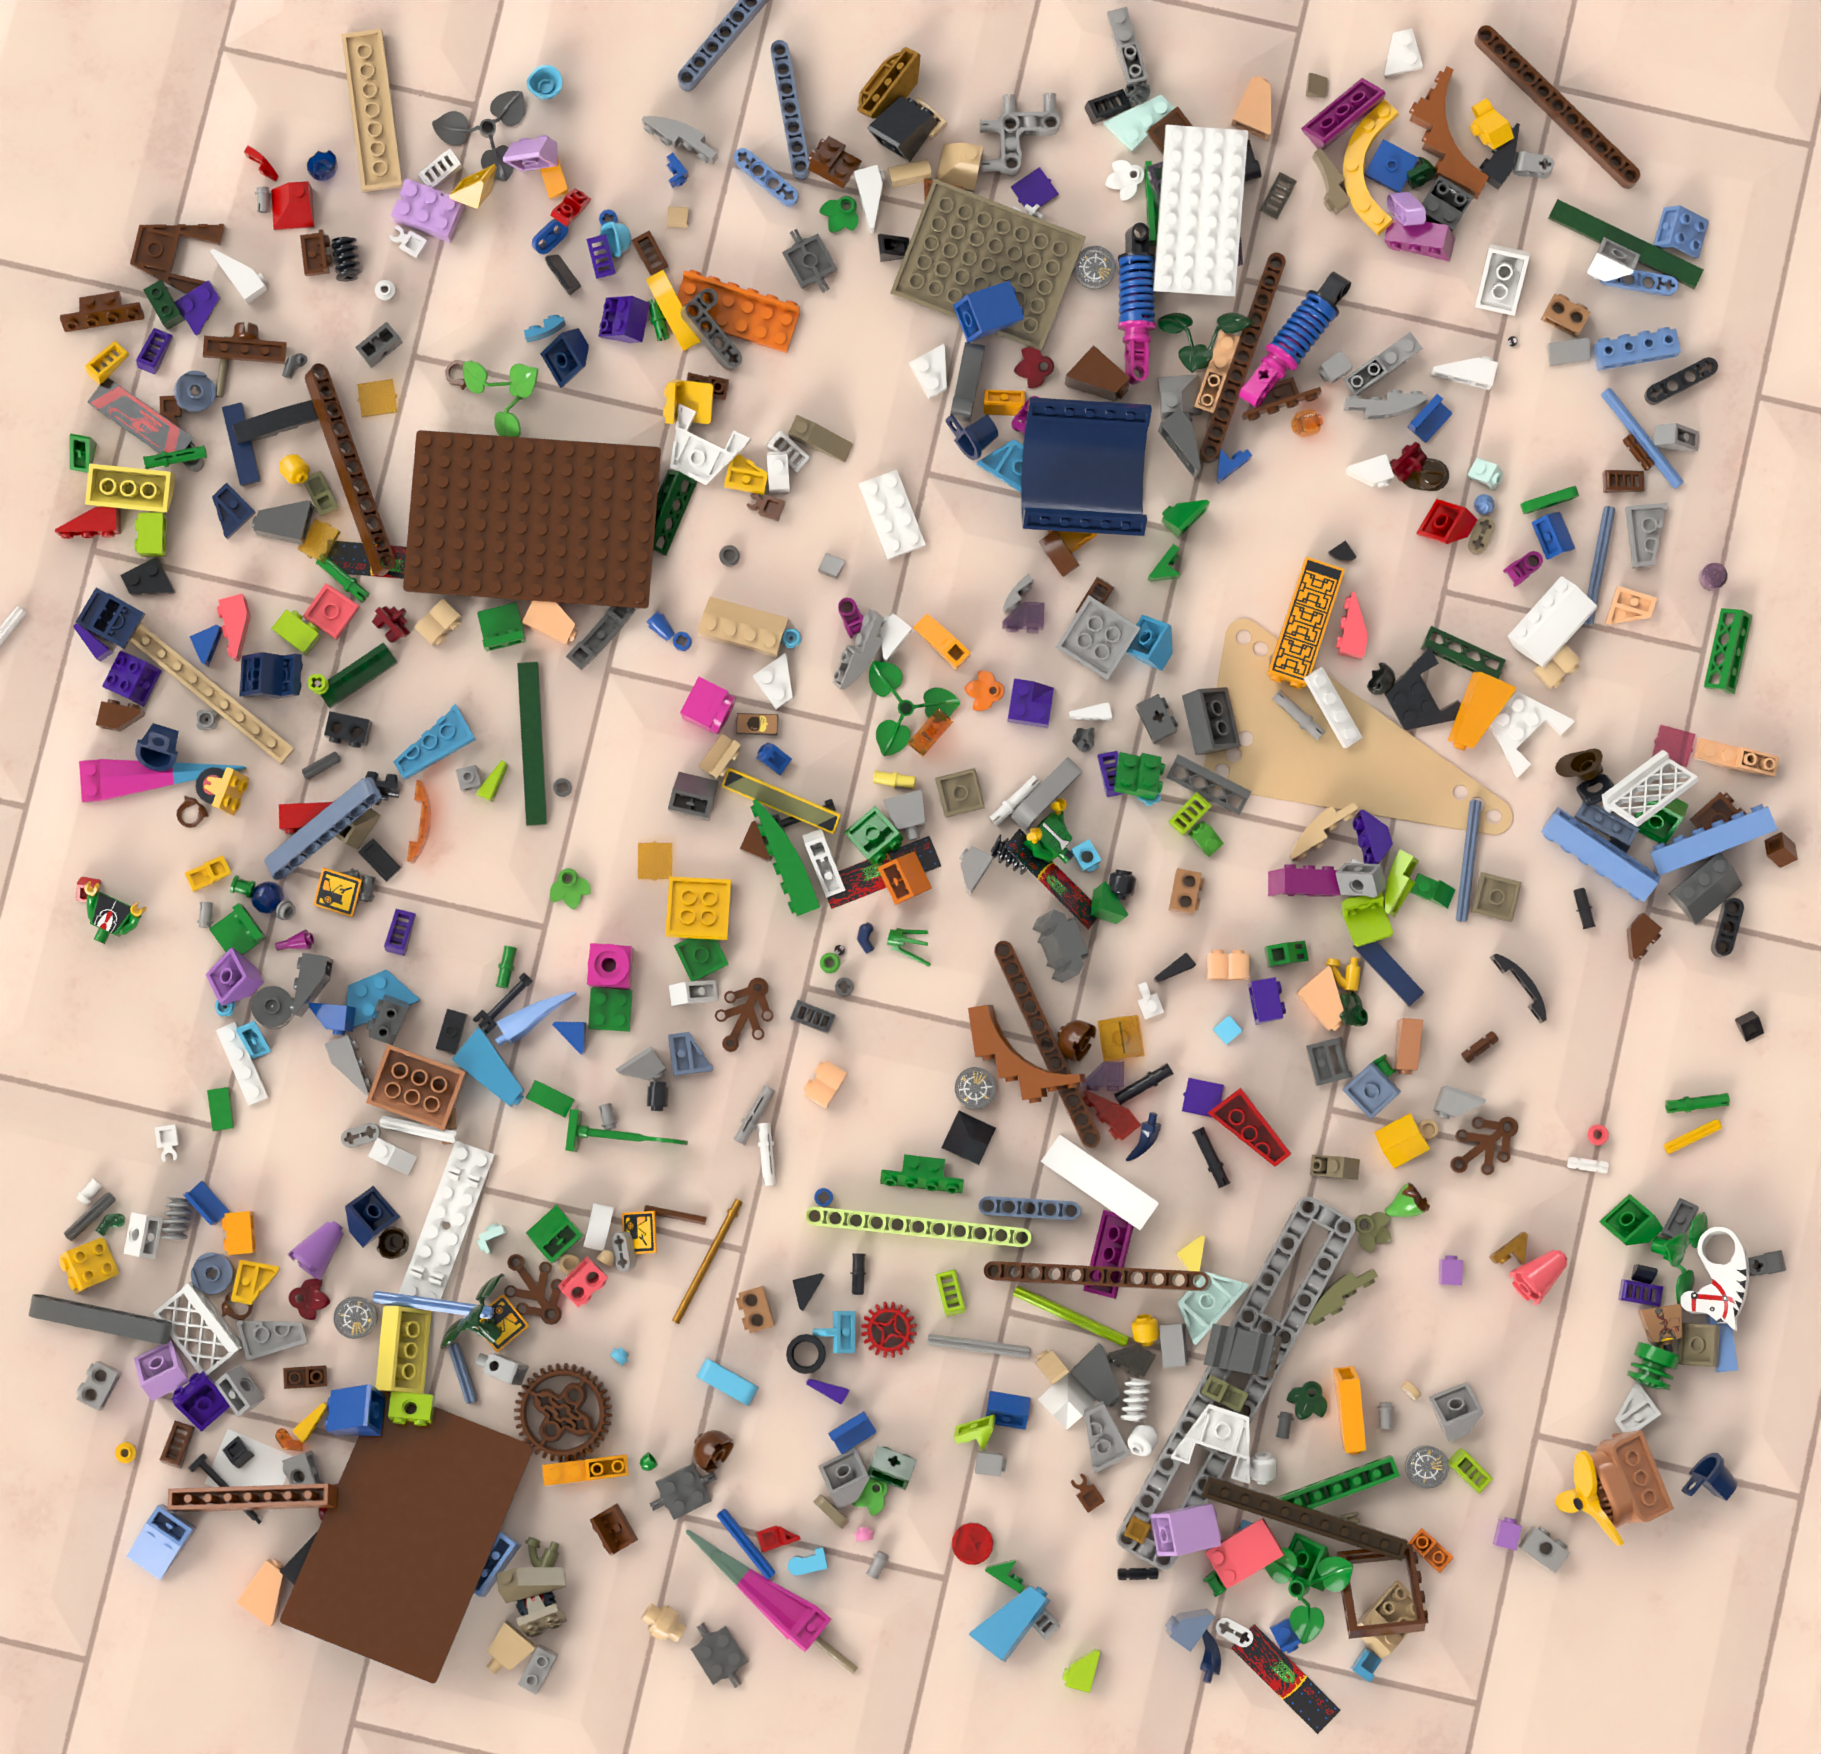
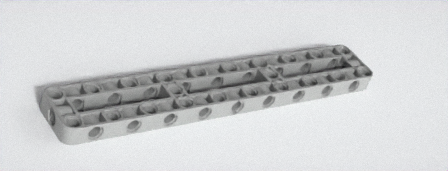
M1303 1197L1295 1205L1229 1326L1278 1337L1281 1332L1286 1331L1290 1336L1288 1342H1281L1273 1379L1267 1378L1262 1380L1259 1376L1252 1374L1248 1379L1249 1382L1244 1392L1250 1394L1245 1403L1250 1409L1247 1415L1249 1417V1425L1356 1229L1355 1223L1351 1218L1313 1197ZM1305 1201H1309L1313 1205L1310 1213H1306L1302 1209ZM1343 1221L1349 1225V1231L1345 1234L1339 1230V1224ZM1314 1222L1327 1229L1329 1235L1312 1261L1305 1280L1299 1285L1288 1305L1289 1309L1282 1321L1278 1322L1264 1314L1263 1311L1311 1223ZM1287 1237L1293 1241V1246L1289 1250L1285 1249L1282 1245L1283 1240ZM1322 1258H1326L1329 1261V1267L1326 1270H1322L1319 1267V1261ZM1266 1274H1270L1273 1278L1270 1286H1265L1262 1282V1278ZM1304 1294L1310 1300L1309 1304L1305 1307L1299 1303L1300 1296ZM1245 1311H1250L1253 1314V1319L1249 1323L1244 1322L1242 1319ZM1264 1321H1268L1271 1324V1330L1268 1333H1264L1261 1330L1260 1326ZM1213 1366L1206 1368L1117 1531L1116 1541L1119 1546L1161 1570L1170 1569L1178 1556H1169V1561L1166 1564H1160L1154 1541L1146 1537L1143 1544L1133 1539L1130 1543L1125 1544L1121 1541V1536L1125 1532L1132 1515L1147 1523L1149 1522L1150 1514L1154 1513L1181 1464V1461L1172 1459L1173 1466L1169 1470H1165L1162 1468V1461L1171 1457V1454L1187 1434L1183 1432L1182 1424L1186 1421L1194 1424L1208 1404L1213 1405L1215 1400L1201 1393L1210 1374L1226 1381L1231 1370ZM1197 1444L1208 1450L1209 1455L1202 1468L1197 1472L1182 1505H1179L1178 1509L1207 1504L1209 1499L1201 1496L1203 1490L1199 1489V1481L1207 1479L1208 1475L1220 1479L1233 1455L1221 1453L1219 1450ZM1145 1495H1150L1153 1498L1152 1504L1147 1507L1143 1506L1141 1503L1142 1498Z

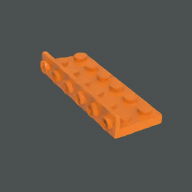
M684 270L683 280L677 295L682 306L706 288H711L716 291L718 300L707 312L725 334L787 353L801 312L797 303L786 300V302L780 301L778 297L771 294L764 296L752 288L745 290L739 288L740 286L733 282L726 284L720 282V279L714 276L707 278L701 276V273L695 270H690L689 272ZM703 294L704 302L710 304V297L707 294ZM688 307L689 315L694 317L696 314L695 309ZM701 323V327L709 329L706 323Z

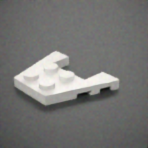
M679 404L670 468L680 471L708 486L751 441V438L733 430L725 449H722L688 432L697 412Z
M1518 691L1508 700L1490 725L1517 778L1531 765L1517 748L1544 721L1549 723L1560 735L1575 722L1573 719Z
M1208 1404L1170 1458L1189 1464L1195 1444L1204 1445L1237 1456L1230 1478L1249 1484V1417Z

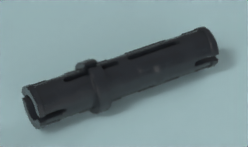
M1168 1063L1153 1072L1149 1071L1146 1076L1115 1093L1114 1096L1121 1106L1145 1090L1158 1086L1159 1082L1174 1075Z
M1202 1127L1193 1131L1192 1134L1209 1166L1208 1171L1212 1172L1218 1188L1230 1184L1231 1182L1222 1167L1224 1164L1220 1162L1205 1128Z

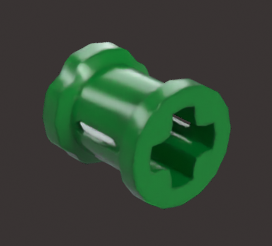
M235 875L231 883L230 893L237 892L246 895L247 898H251L256 882L240 879L238 875Z
M1384 1054L1372 1062L1389 1077L1396 1070L1391 1068L1386 1059L1387 1056Z
M1215 1570L1203 1578V1581L1207 1582L1213 1590L1214 1597L1227 1590Z

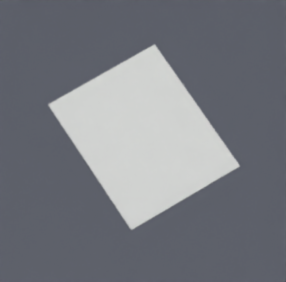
M228 1429L211 1468L230 1487L283 1485L287 1476L283 1472L282 1460L294 1456ZM237 1436L242 1439L254 1454V1457L240 1469L235 1467L222 1451ZM208 1475L205 1484L219 1487Z

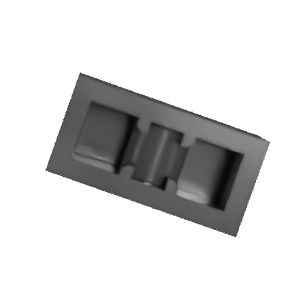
M386 322L355 348L367 364L373 368L403 342L394 329Z
M1159 694L1136 704L1135 708L1153 744L1176 733L1178 724L1173 715L1169 716L1166 710L1169 706L1164 697L1160 698ZM1155 713L1158 716L1162 715L1160 723L1158 720H1153Z

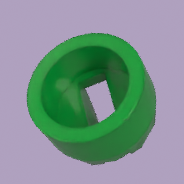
M649 1452L643 1455L639 1462L641 1468L645 1471L653 1470L658 1466L656 1459Z

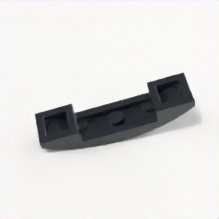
M1499 954L1492 955L1490 959L1503 974L1510 970L1534 1001L1528 1008L1539 1023L1546 1021L1544 1002L1532 979L1510 959Z

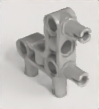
M1049 93L1043 94V112L1018 113L1016 112V95L1010 94V102L1008 94L1003 95L1004 112L998 120H980V133L998 132L1001 142V157L999 159H981L982 172L1000 171V173L1008 176H1016L1021 168L1022 150L1019 145L1021 137L1023 135L1046 137L1055 135L1059 131L1060 117L1056 110V93H1051V101H1049ZM1047 121H1054L1056 126L1048 127L1045 123ZM1013 122L1016 126L1008 129L1005 124ZM1010 161H1013L1017 164V166L1015 168H1009L1006 164Z

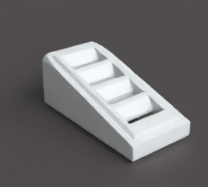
M448 149L418 173L426 186L435 188L463 169L451 149ZM448 159L451 160L453 166L450 167V165L447 163ZM441 164L447 169L445 172L440 167ZM435 168L440 173L439 177H437L433 171ZM428 173H430V175L434 179L432 183L426 176Z
M778 430L765 446L772 452H780L788 443L790 446L785 450L788 451V454L793 449L796 450L791 458L788 459V464L798 473L811 457L781 430ZM780 438H782L783 441L776 448L774 445ZM799 454L803 457L794 465L792 462Z
M1108 702L1072 710L1068 713L1069 719L1112 720Z

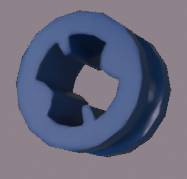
M608 209L601 212L599 216L601 226L607 223L603 222V220H606L605 216L607 215L610 218L614 217L612 222L618 223V218L614 211Z
M686 632L675 634L673 645L678 651H686L691 647L692 641L689 634ZM679 637L688 639V642H685L686 646L677 645L676 642L679 641Z
M826 1188L818 1189L814 1195L815 1202L822 1207L830 1205L833 1200L832 1192ZM823 1191L827 1192V1196L829 1195L830 1199L825 1200V1203H820L821 1199L818 1200V1194L821 1195Z

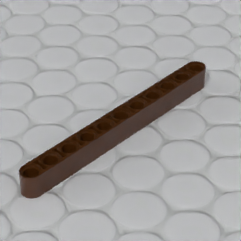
M1488 25L1480 27L1474 40L1476 46L1620 186L1626 189L1634 187L1640 178V170L1494 28ZM1480 35H1488L1489 40H1483ZM1495 48H1501L1504 54H1497ZM1509 63H1517L1518 68H1512ZM1524 76H1530L1533 82H1526ZM1538 90L1546 91L1547 96L1539 95ZM1553 104H1559L1562 110H1555ZM1567 118H1573L1576 124L1568 123ZM1581 132H1588L1591 138H1584ZM1596 146H1602L1605 152L1597 151ZM1610 160H1617L1620 166H1613ZM1625 174H1631L1634 180L1626 179Z
M1272 253L1267 259L1247 316L1249 319L1257 316L1261 319V323H1253L1241 333L1200 450V458L1205 463L1214 462L1220 452L1240 390L1246 378L1286 260L1281 253ZM1273 260H1277L1280 262L1281 266L1275 268L1271 265L1270 262ZM1271 279L1273 280L1274 285L1267 286L1265 285L1264 280ZM1265 298L1268 304L1260 305L1257 299ZM1251 335L1255 341L1248 343L1244 340V337ZM1239 354H1245L1248 357V360L1242 362L1238 359L1237 356ZM1239 373L1241 379L1238 381L1233 380L1231 374ZM1230 391L1234 394L1235 398L1227 399L1224 393ZM1224 410L1228 413V417L1220 418L1217 412ZM1213 429L1220 430L1222 435L1220 437H1214L1212 436L1211 431ZM1212 448L1215 455L1207 456L1204 450Z
M317 363L305 374V382L371 569L374 574L384 576L395 566V557L329 371L325 365ZM367 523L370 524L373 529H370ZM374 542L379 545V548L374 545Z
M1008 941L998 942L994 949L995 957L1048 1071L1067 1075L1071 1074L1012 945ZM1001 945L1007 946L1009 954L1001 956L998 953V947ZM1009 964H1015L1018 967V972L1010 975L1006 967ZM1017 983H1024L1027 987L1026 992L1022 994L1016 992L1015 985ZM1028 1001L1033 1002L1035 1010L1033 1012L1025 1011L1024 1003ZM1035 1020H1040L1044 1024V1029L1036 1031L1033 1029L1032 1023ZM1042 1040H1051L1052 1048L1044 1050L1041 1047ZM1052 1058L1060 1059L1061 1067L1053 1069L1050 1066V1060ZM1060 1086L1058 1093L1081 1143L1086 1148H1094L1100 1142V1135L1078 1087L1068 1089V1087L1062 1088ZM1071 1095H1075L1079 1100L1078 1105L1075 1107H1071L1067 1103V1098ZM1084 1114L1087 1117L1086 1125L1080 1126L1077 1124V1115ZM1087 1133H1093L1096 1136L1094 1144L1089 1145L1085 1142V1135Z
M990 1261L984 1266V1275L988 1279L1006 1282L1200 1292L1207 1291L1212 1284L1211 1277L1207 1273L1200 1271ZM997 1265L999 1268V1273L997 1276L993 1277L991 1274V1269L993 1266ZM1017 1266L1020 1272L1016 1278H1013L1011 1270ZM1034 1268H1039L1040 1275L1034 1279L1031 1272ZM1058 1268L1060 1270V1277L1054 1280L1052 1272ZM1080 1270V1279L1074 1281L1072 1278L1073 1272ZM1096 1271H1100L1102 1275L1098 1282L1093 1280V1274ZM1116 1272H1121L1122 1280L1119 1283H1115L1113 1280ZM1137 1273L1143 1275V1280L1139 1284L1134 1282V1276ZM1158 1274H1162L1164 1277V1281L1160 1285H1156L1154 1280ZM1178 1275H1183L1185 1279L1181 1286H1177L1175 1283ZM1199 1276H1204L1206 1281L1202 1287L1196 1285V1279Z

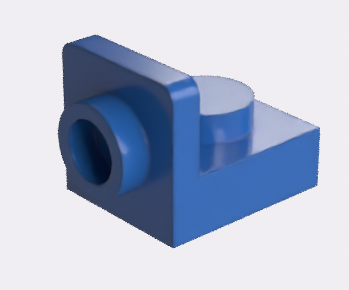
M672 152L667 156L668 164L666 166L673 175L676 174L669 179L670 186L674 188L675 186H682L689 176L687 170Z
M768 742L759 748L756 757L758 761L764 763L778 775L782 774L792 760L791 757L777 746Z
M1289 1618L1270 1627L1282 1652L1287 1651V1653H1291L1299 1648L1298 1644L1301 1641L1293 1631Z

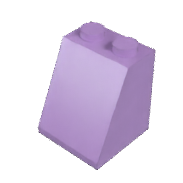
M1201 1504L1150 1514L1158 1556H1180L1221 1546V1533L1217 1526V1512L1213 1504Z

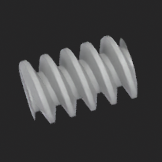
M167 1196V1198L172 1200V1202L166 1203V1206L171 1210L164 1212V1214L169 1216L170 1219L163 1220V1223L167 1224L168 1227L162 1228V1231L167 1233V1235L160 1238L172 1240L187 1239L188 1236L182 1232L188 1231L189 1228L183 1224L190 1222V1219L185 1217V1215L191 1214L192 1211L186 1207L192 1206V1204L184 1198Z

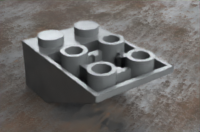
M302 953V957L298 958L297 969H300L299 976L295 978L293 986L296 994L290 1003V1010L293 1011V1015L302 1017L309 1008V1002L313 1003L330 981L333 959L309 953Z

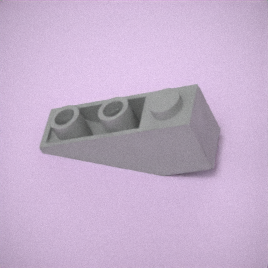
M347 1035L325 1043L331 1063L365 1095H369L372 1084L369 1077L365 1078L363 1070L366 1067L363 1059L358 1058L356 1051L359 1050L356 1039H352L351 1036Z

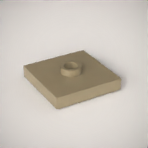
M975 768L935 778L945 818L985 809Z
M1481 872L1471 912L1511 923L1522 882Z
M1682 1323V1338H1679L1678 1355L1681 1357L1678 1364L1718 1367L1720 1325Z

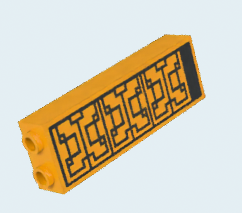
M1309 557L1304 559L1266 674L1270 676L1271 680L1282 683V680L1289 682L1291 687L1297 689L1306 688L1307 684L1304 677L1312 673L1345 569Z

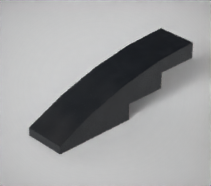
M312 400L249 418L233 424L232 428L238 445L277 436L280 432L296 429L299 425L315 422L319 419Z

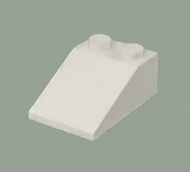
M1489 244L1475 304L1476 308L1515 316L1528 265L1529 252Z

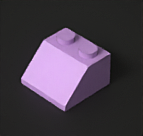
M546 135L538 136L537 139L533 140L522 138L519 142L511 143L503 156V162L521 172L558 166L557 142Z
M169 1340L168 1344H161L134 1358L140 1385L151 1401L189 1383L186 1367L172 1340Z

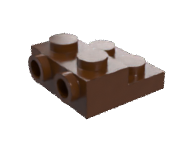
M828 136L826 140L823 138L820 140L817 151L812 150L808 158L810 161L808 170L844 188L854 175V171L860 167L862 160L845 152V144Z
M1719 792L1689 820L1697 829L1704 827V830L1712 828L1711 824L1723 819L1724 822L1732 820L1731 816L1743 812L1745 815L1746 813L1741 807L1737 810L1732 805L1734 800L1727 792L1724 794Z

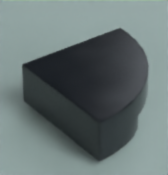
M1346 540L1328 552L1332 558L1340 561H1352L1357 558Z

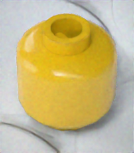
M289 454L280 461L279 472L290 484L296 485L308 479L310 467L299 455Z
M1141 1314L1135 1317L1131 1324L1134 1341L1142 1343V1346L1153 1345L1154 1341L1160 1337L1158 1320L1152 1317L1151 1314Z

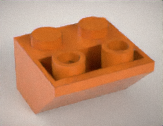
M915 851L877 868L895 906L932 889Z

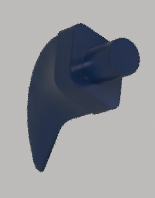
M1150 1112L1148 1121L1142 1122L1139 1142L1128 1155L1126 1161L1138 1158L1156 1141L1161 1129V1124L1156 1123L1157 1113Z
M1206 1629L1202 1635L1205 1652L1200 1670L1205 1672L1203 1682L1211 1684L1213 1674H1220L1221 1655L1215 1639Z

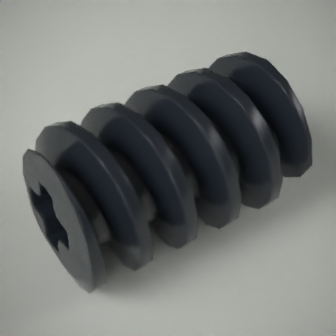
M345 236L332 239L334 243L331 246L335 250L333 251V257H335L334 264L336 265L335 272L338 273L336 276L337 281H354L358 279L356 275L361 273V269H355L356 266L360 265V262L354 261L355 258L359 257V254L353 253V251L358 249V246L351 244L357 241L356 238Z
M1000 834L990 851L992 852L991 856H993V859L999 856L998 863L1000 864L1006 860L1005 866L1007 868L1013 864V871L1021 868L1020 875H1023L1028 869L1005 847L1009 838L1002 842V835Z

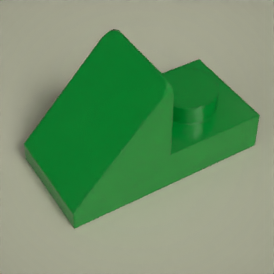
M1173 544L1148 576L1147 580L1155 582L1180 578V574L1169 566V564L1173 566L1180 557L1178 555L1180 548Z
M1418 873L1410 893L1448 909L1456 890L1441 880L1436 881Z
M1016 1559L989 1565L985 1568V1572L1018 1593H1022L1025 1585L1022 1584V1578L1014 1573L1012 1576L1008 1575Z

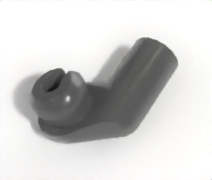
M298 353L289 357L282 376L292 379L294 369L302 367L307 363V356L303 353Z

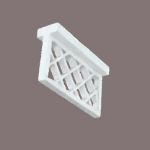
M1661 750L1602 794L1604 810L1609 813L1614 811L1638 827L1699 781L1698 776L1669 759V754ZM1670 768L1675 770V773L1665 772L1668 771ZM1678 778H1688V779H1689V780H1687L1686 782H1679V783H1678ZM1663 779H1674V783L1663 784ZM1654 780H1660V784L1649 785ZM1674 789L1670 794H1662V790ZM1659 790V794L1648 795V791ZM1639 791H1644L1643 796H1634ZM1659 800L1657 804L1647 806V801ZM1644 801V806L1632 807V802ZM1623 803H1629V807L1619 806H1621ZM1634 812H1643L1638 818L1632 816Z
M193 1282L186 1284L182 1290L153 1312L157 1319L165 1320L161 1312L165 1309H173V1319L170 1321L172 1322L170 1336L199 1374L204 1371L200 1365L201 1358L211 1359V1367L205 1372L209 1375L235 1353L243 1349L240 1339L204 1292L197 1289ZM183 1294L189 1300L188 1308L178 1307L179 1297ZM177 1310L188 1311L186 1323L176 1321ZM192 1312L200 1314L201 1325L191 1323ZM176 1325L186 1326L185 1337H179L175 1333ZM190 1326L200 1328L199 1339L189 1338ZM204 1328L213 1331V1341L203 1340ZM189 1341L199 1342L198 1354L191 1353L188 1350ZM203 1343L213 1344L212 1356L202 1354ZM217 1345L224 1346L229 1353L224 1357L216 1356Z

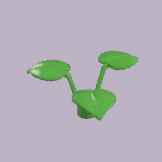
M475 361L464 362V381L471 392L480 394L484 391L485 386L510 385L509 391L512 396H516V399L504 409V413L497 412L495 414L494 425L499 436L520 437V422L514 414L509 413V410L518 401L532 394L537 381L538 368L518 363L510 369L511 381L488 383L486 382L488 373L481 364Z

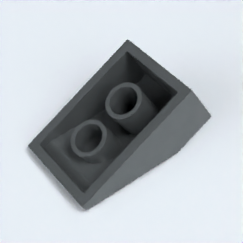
M1180 408L1160 423L1158 432L1193 478L1196 479L1201 471L1194 428L1191 423L1193 420L1187 411L1183 412Z

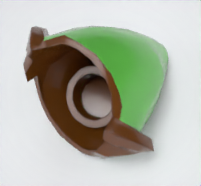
M1407 1183L1399 1190L1392 1203L1384 1211L1388 1216L1414 1217L1428 1211L1430 1205L1427 1204L1426 1197L1422 1199L1413 1184Z

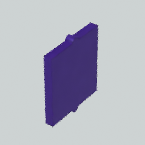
M1040 167L1011 186V189L1018 198V202L1022 203L1024 207L1026 204L1032 208L1036 204L1041 207L1059 195L1051 184V179L1046 177Z
M1188 1078L1186 1092L1183 1093L1185 1097L1182 1111L1211 1117L1208 1112L1222 1102L1224 1085Z

